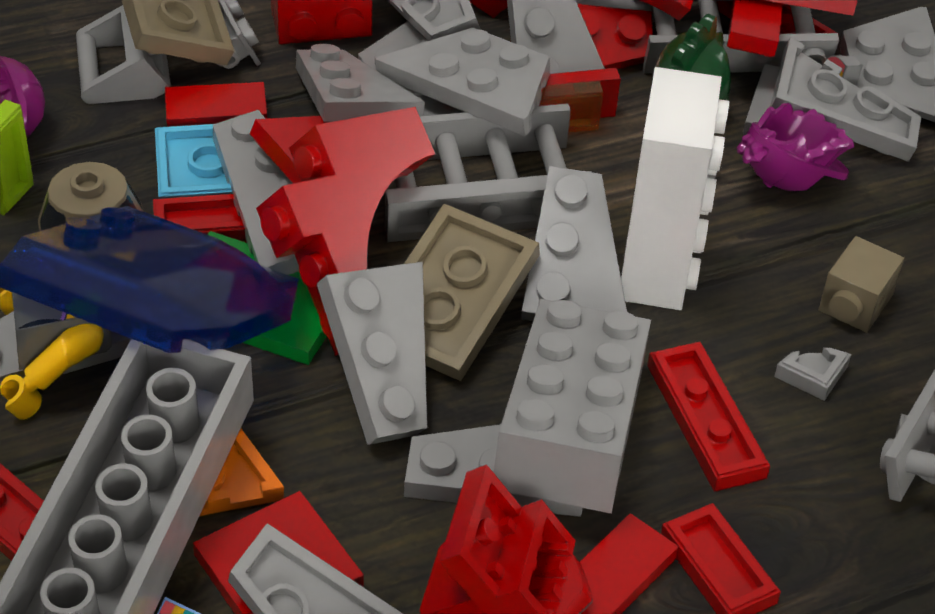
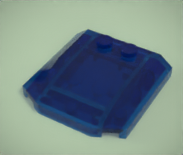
M129 206L103 208L100 214L87 218H69L66 220V224L22 236L0 264V288L167 353L181 352L182 342L185 339L194 340L210 350L227 349L291 321L299 283L298 278L263 266L218 238Z

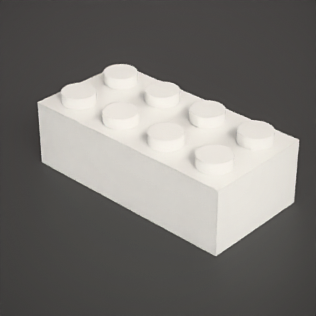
M655 67L621 276L625 302L682 310L685 290L696 291L701 259L693 258L692 254L704 252L709 220L699 219L700 214L708 215L709 212H712L717 179L707 178V175L716 176L717 171H720L725 137L714 136V133L724 134L729 109V101L719 99L721 76Z

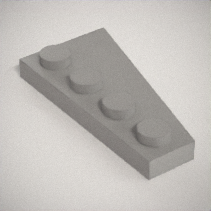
M256 110L213 124V141L227 183L231 186L234 195V205L238 216H241L245 228L246 241L250 253L254 255L257 264V274L261 285L299 271V265L294 254L276 258L269 239L266 238L262 231L260 217L256 210L261 203L284 185L293 184L250 135L255 119H265L261 112Z

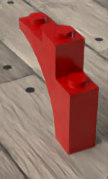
M416 107L315 125L289 147L294 168L301 177L302 182L282 186L256 208L260 217L262 231L266 238L269 239L276 258L295 255L301 279L308 287L320 317L321 328L328 337L335 356L339 355L317 283L326 275L367 269L369 231L381 197L395 179L408 176L435 155Z

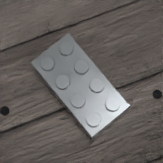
M540 299L498 435L494 474L510 493L612 514L642 374L651 324L650 319L635 317L625 311L608 312L582 307L567 300L551 301Z

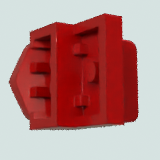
M487 464L466 472L446 540L437 551L420 606V614H581L590 606L593 596L582 565L573 554L576 540L542 499L521 507Z

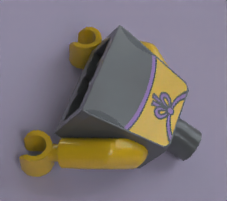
M51 247L44 252L9 251L10 273L0 275V310L5 315L14 311L19 370H24L26 376L24 378L19 375L5 377L1 381L0 393L8 400L5 404V409L20 420L32 417L40 408L42 397L37 389H47L67 369L91 355L105 353L112 347L111 319L144 316L141 283L107 285L104 260L98 254L74 253L59 247Z

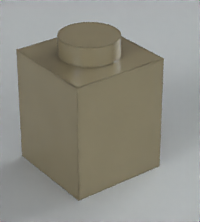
M855 236L829 271L818 310L867 333L893 296L905 257Z

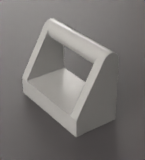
M123 5L77 31L76 44L81 98L85 103L98 104L154 99L165 93V87H171L167 55H156L144 50L135 49ZM124 46L126 61L99 76L96 48Z

